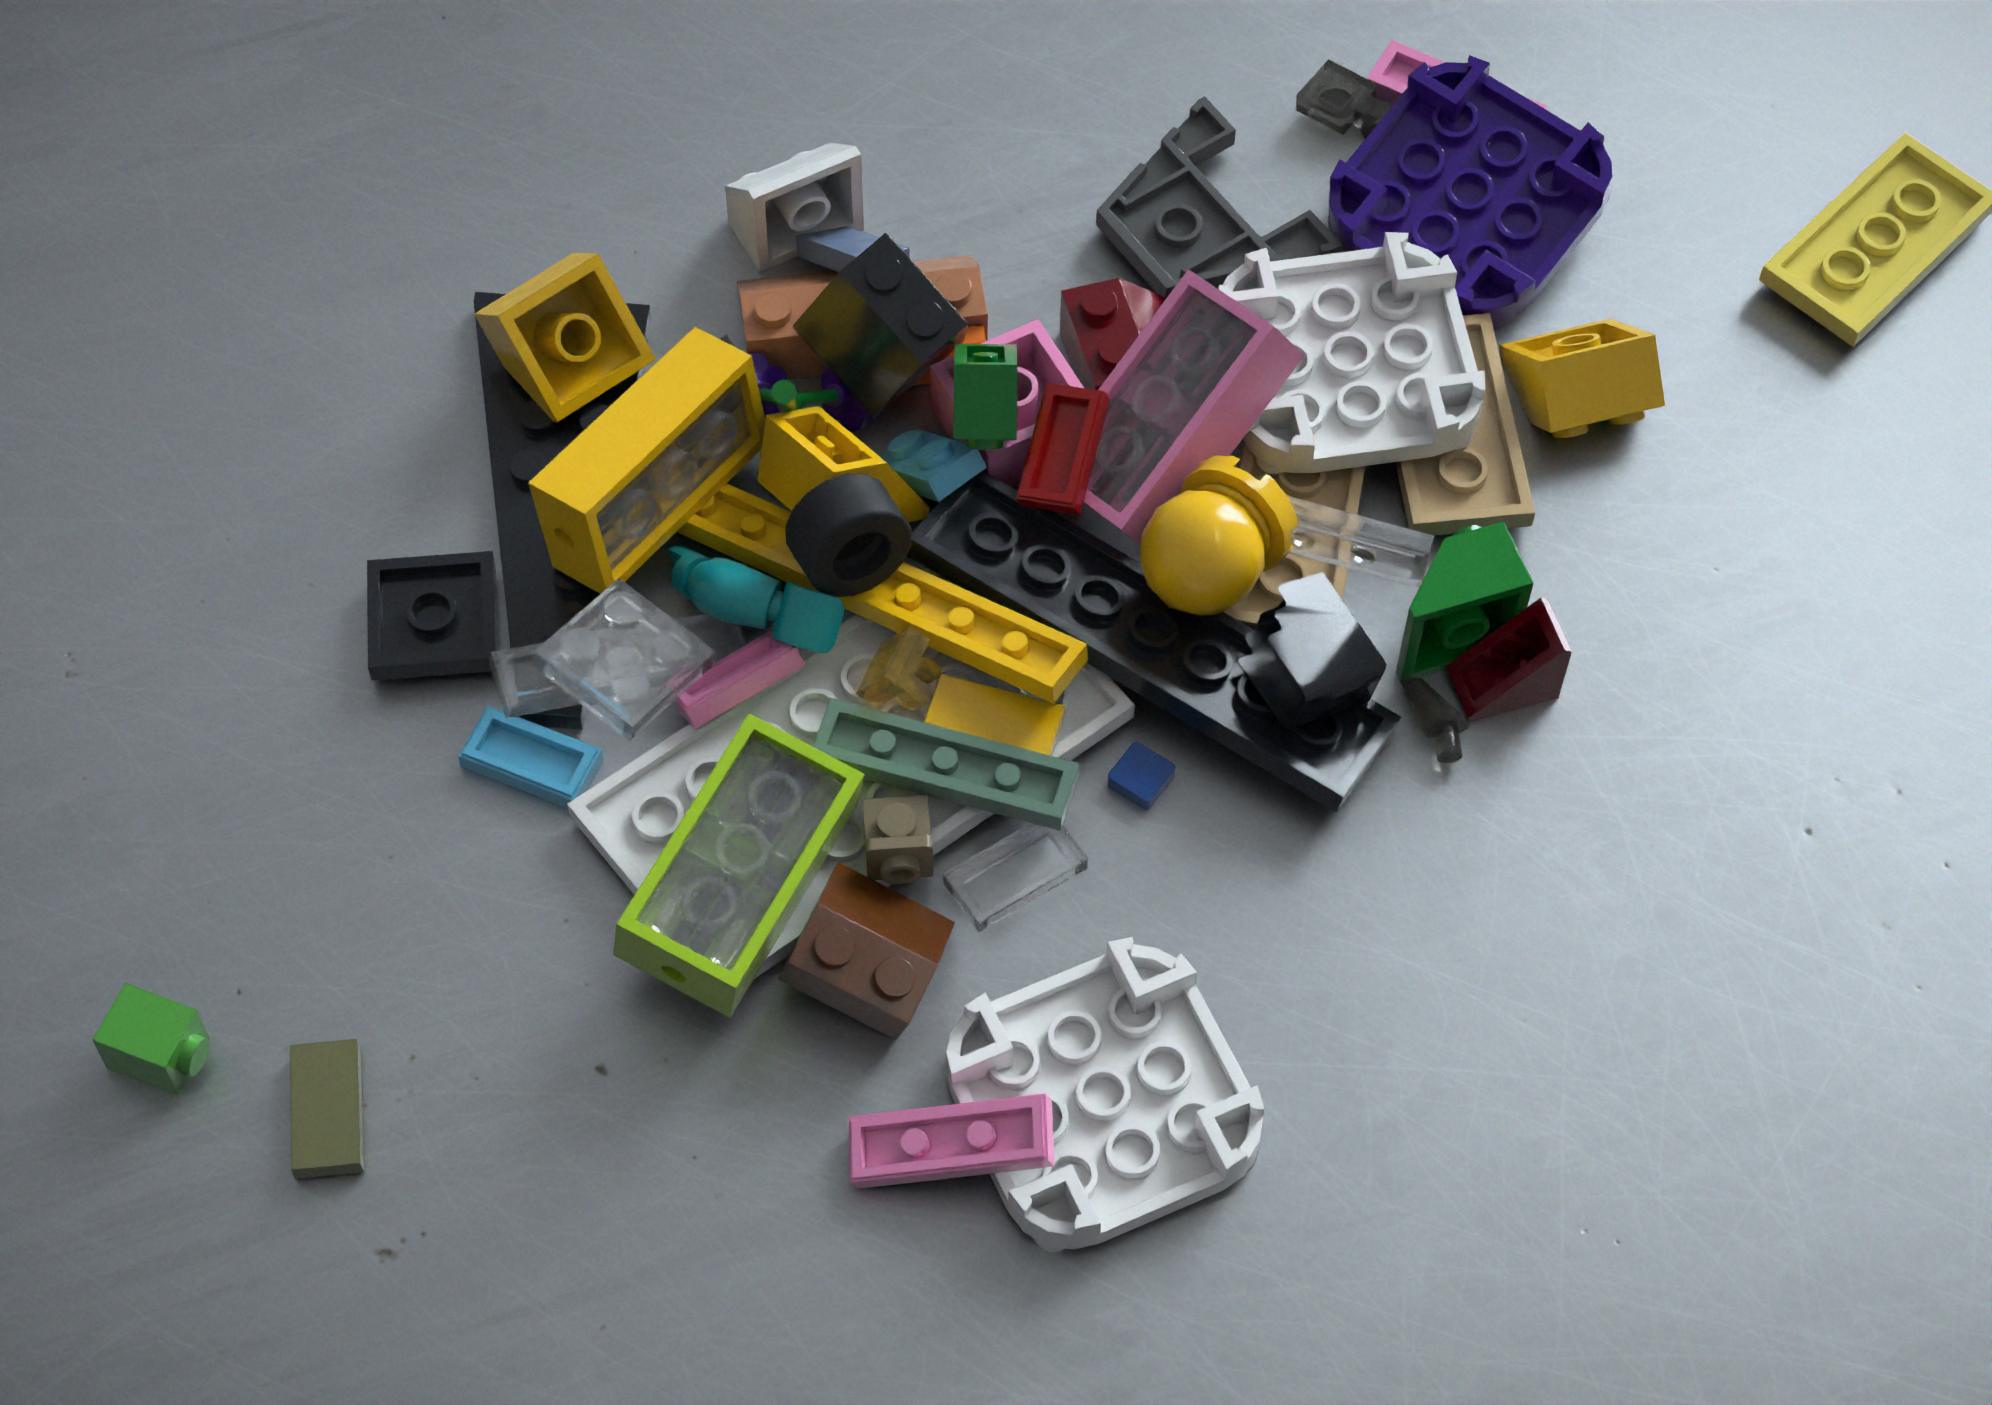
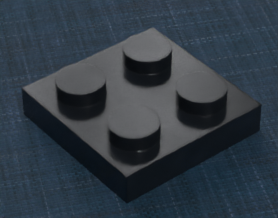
M493 551L367 560L368 670L371 681L499 671L496 566Z

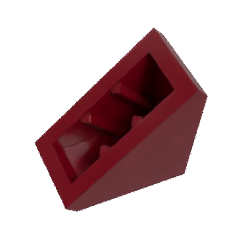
M1539 598L1449 663L1446 669L1468 719L1476 721L1559 698L1572 651L1549 601Z

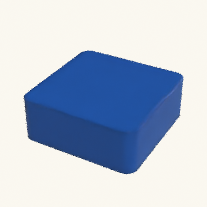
M1136 741L1131 744L1108 773L1107 786L1144 810H1149L1174 779L1176 766Z

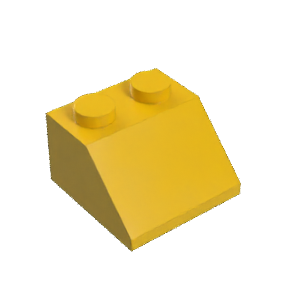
M572 253L474 314L502 365L553 422H559L656 360L655 355L598 253Z
M1606 319L1499 345L1501 359L1530 424L1552 433V436L1555 438H1569L1585 434L1589 431L1588 424L1608 419L1610 424L1637 422L1645 418V410L1665 406L1656 337L1652 333L1613 319Z

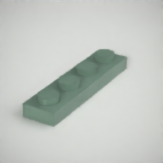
M834 698L829 700L812 746L864 773V779L1059 831L1062 829L1079 777L1080 763Z

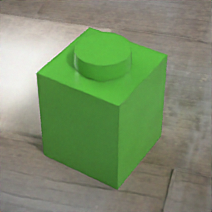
M128 983L123 985L92 1039L106 1068L175 1095L180 1093L188 1076L194 1077L200 1072L206 1062L210 1049V1038L198 1010Z

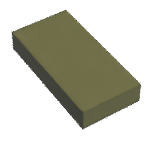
M358 1039L290 1045L291 1170L295 1179L364 1172L361 1047Z

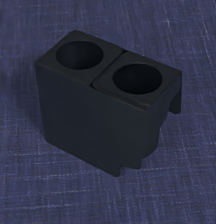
M1320 572L1278 585V592L1283 598L1282 602L1277 607L1260 614L1257 630L1249 632L1245 636L1252 653L1240 657L1238 663L1282 726L1286 729H1291L1369 702L1387 664L1325 574Z

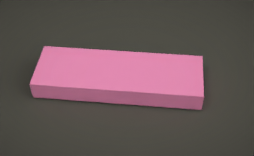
M1036 1094L850 1116V1183L857 1189L1055 1167L1052 1100L1046 1094Z

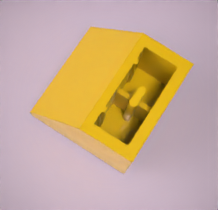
M819 406L766 415L757 481L791 511L807 492L826 480L843 474H866L881 481L907 522L922 520L928 516L930 507L895 470Z

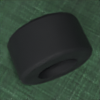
M843 474L822 482L807 492L795 505L785 526L786 544L807 578L817 591L835 597L854 596L875 588L890 578L900 567L911 547V527L881 481L866 474Z

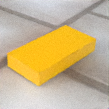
M941 674L924 722L1052 756L1064 719L1065 706Z

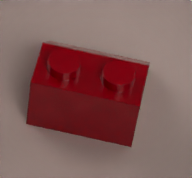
M1121 278L1061 290L1060 336L1072 370L1084 388L1098 390L1166 300V297Z

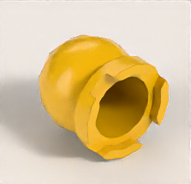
M1214 455L1201 462L1186 477L1179 495L1155 509L1142 532L1139 554L1147 585L1169 608L1199 616L1219 614L1247 598L1260 574L1277 566L1288 555L1294 546L1291 545V532L1298 526V518L1288 496L1273 478L1265 474L1259 481L1247 471L1235 467L1240 458Z

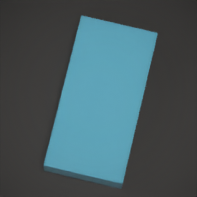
M488 705L458 755L461 768L567 809L569 802L588 790L604 761L602 749Z

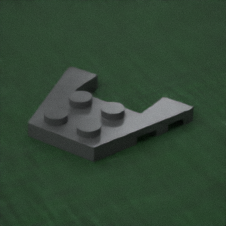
M1205 96L1197 100L1190 108L1189 117L1178 129L1173 127L1162 138L1160 149L1145 165L1140 163L1097 209L1096 225L1153 290L1166 298L1188 269L1216 288H1219V285H1223L1228 275L1244 264L1245 254L1267 248L1270 262L1340 253L1343 244L1311 210L1262 237L1259 236L1196 166L1234 145L1236 129Z

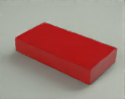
M1046 383L1016 495V500L1021 506L1074 515L1081 514L1110 398L1105 391Z

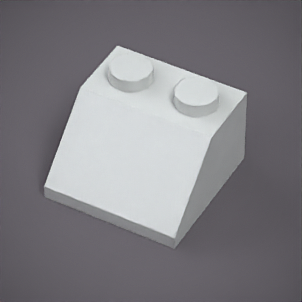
M828 143L811 151L797 153L789 160L758 173L746 174L736 182L725 186L728 223L759 272L797 257L796 235L844 226L857 230L864 229L861 153L856 146Z

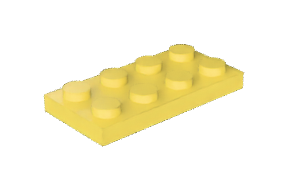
M1905 132L1763 265L1759 281L1854 347L1992 213V191Z

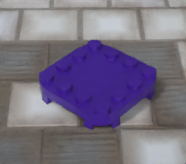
M1471 55L1468 57V63L1445 62L1428 68V65L1424 62L1408 75L1407 89L1349 160L1345 163L1339 159L1330 176L1328 228L1348 251L1383 247L1385 232L1409 233L1407 242L1430 250L1440 259L1448 255L1457 271L1455 290L1462 315L1490 313L1493 329L1497 330L1508 319L1518 316L1534 302L1601 217L1610 197L1613 179L1612 162L1603 144L1604 135L1594 126L1587 122L1583 129L1579 130L1489 76V62Z

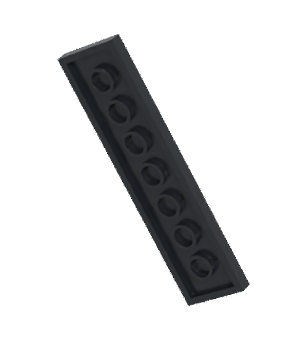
M981 471L942 499L911 533V547L907 553V556L965 590L1087 643L1088 661L1086 663L1335 812L1340 809L1395 733L1401 716L1370 699L1367 703L1291 729L1284 728L1238 663L1240 657L1252 653L1245 636L1247 633L1255 630L1224 612L1215 615L1199 616L1169 608L1147 585L1140 562L1053 511L1021 506L1016 500L1018 492L1016 489L985 471Z

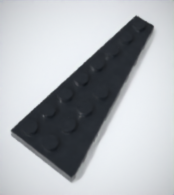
M475 292V313L505 294ZM626 303L648 343L652 320L650 305ZM475 317L518 717L543 727L583 730L605 596L552 567L528 482L642 376L643 368L559 422H553L502 365Z

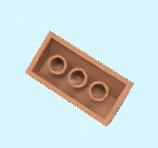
M971 255L913 261L966 320L968 327L984 325L986 341H988L987 306L980 267ZM830 270L737 281L746 353L757 352L763 354L770 365L779 366L785 371L787 380L822 376V373L828 367L795 332L793 325L839 272Z

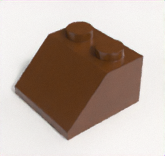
M837 862L778 980L897 1040L909 1025L938 967L955 922Z

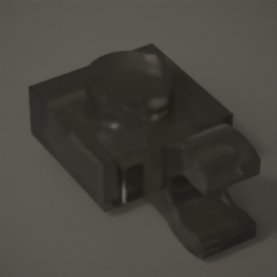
M1329 59L1296 95V111L1342 135L1352 125H1355L1365 139L1393 104L1375 99L1376 83Z

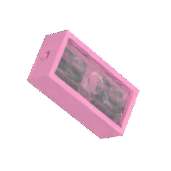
M1188 269L1098 389L1106 392L1110 402L1083 503L1140 545L1142 532L1155 509L1180 494L1186 477L1201 462L1214 455H1231L1305 355L1272 324Z

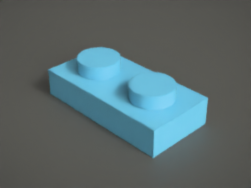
M920 429L911 430L896 437L888 445L889 451L881 456L917 495L937 502L987 468L978 449L968 448L966 443Z

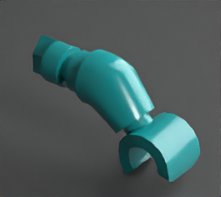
M673 546L667 549L675 564L671 574L673 588L678 594L693 600L699 611L726 623L767 630L772 622H774L771 637L806 650L828 653L835 645L844 615V603L839 598L788 581L786 582L784 592H782L781 581L727 558L710 559L684 546Z

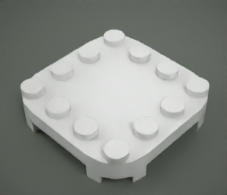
M1385 232L1383 247L1271 262L1267 248L1245 254L1244 264L1228 275L1223 285H1219L1218 289L1272 324L1305 355L1243 437L1248 450L1256 456V462L1260 469L1270 474L1282 472L1317 473L1434 457L1453 450L1463 449L1471 443L1474 429L1480 419L1485 394V370L1478 371L1455 290L1457 271L1448 255L1440 259L1430 250L1407 242L1409 233Z
M1133 937L1107 942V953L1054 976L993 1001L989 1000L986 992L964 1006V1014L950 1033L946 1050V1076L955 1104L1036 1094H1046L1052 1100L1055 1167L990 1174L1009 1214L1022 1231L1033 1237L1036 1244L1045 1251L1059 1252L1065 1248L1074 1250L1105 1242L1225 1190L1244 1177L1246 1172L1257 1161L1264 1115V1106L1258 1085L1250 1087L1196 986V970L1182 953L1175 958L1159 948L1133 944Z

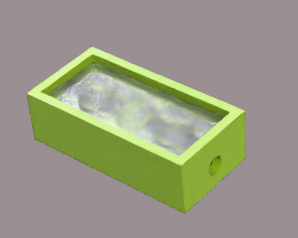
M748 713L617 922L613 955L731 1018L857 808L865 774Z

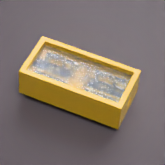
M694 327L528 482L552 567L609 598L762 449L765 416L752 355Z

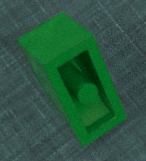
M955 344L953 439L966 440V447L979 450L1000 449L1004 447V440H1017V344Z

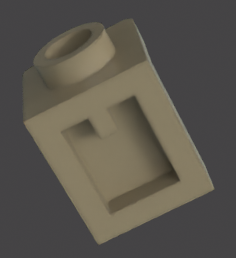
M928 795L862 799L867 877L872 880H883L886 883L895 885L908 884L921 877H933V845L930 832Z

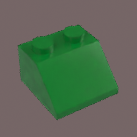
M1504 521L1485 527L1478 525L1467 526L1458 530L1452 536L1444 538L1409 607L1396 668V675L1400 683L1447 670L1446 666L1528 607L1534 582Z

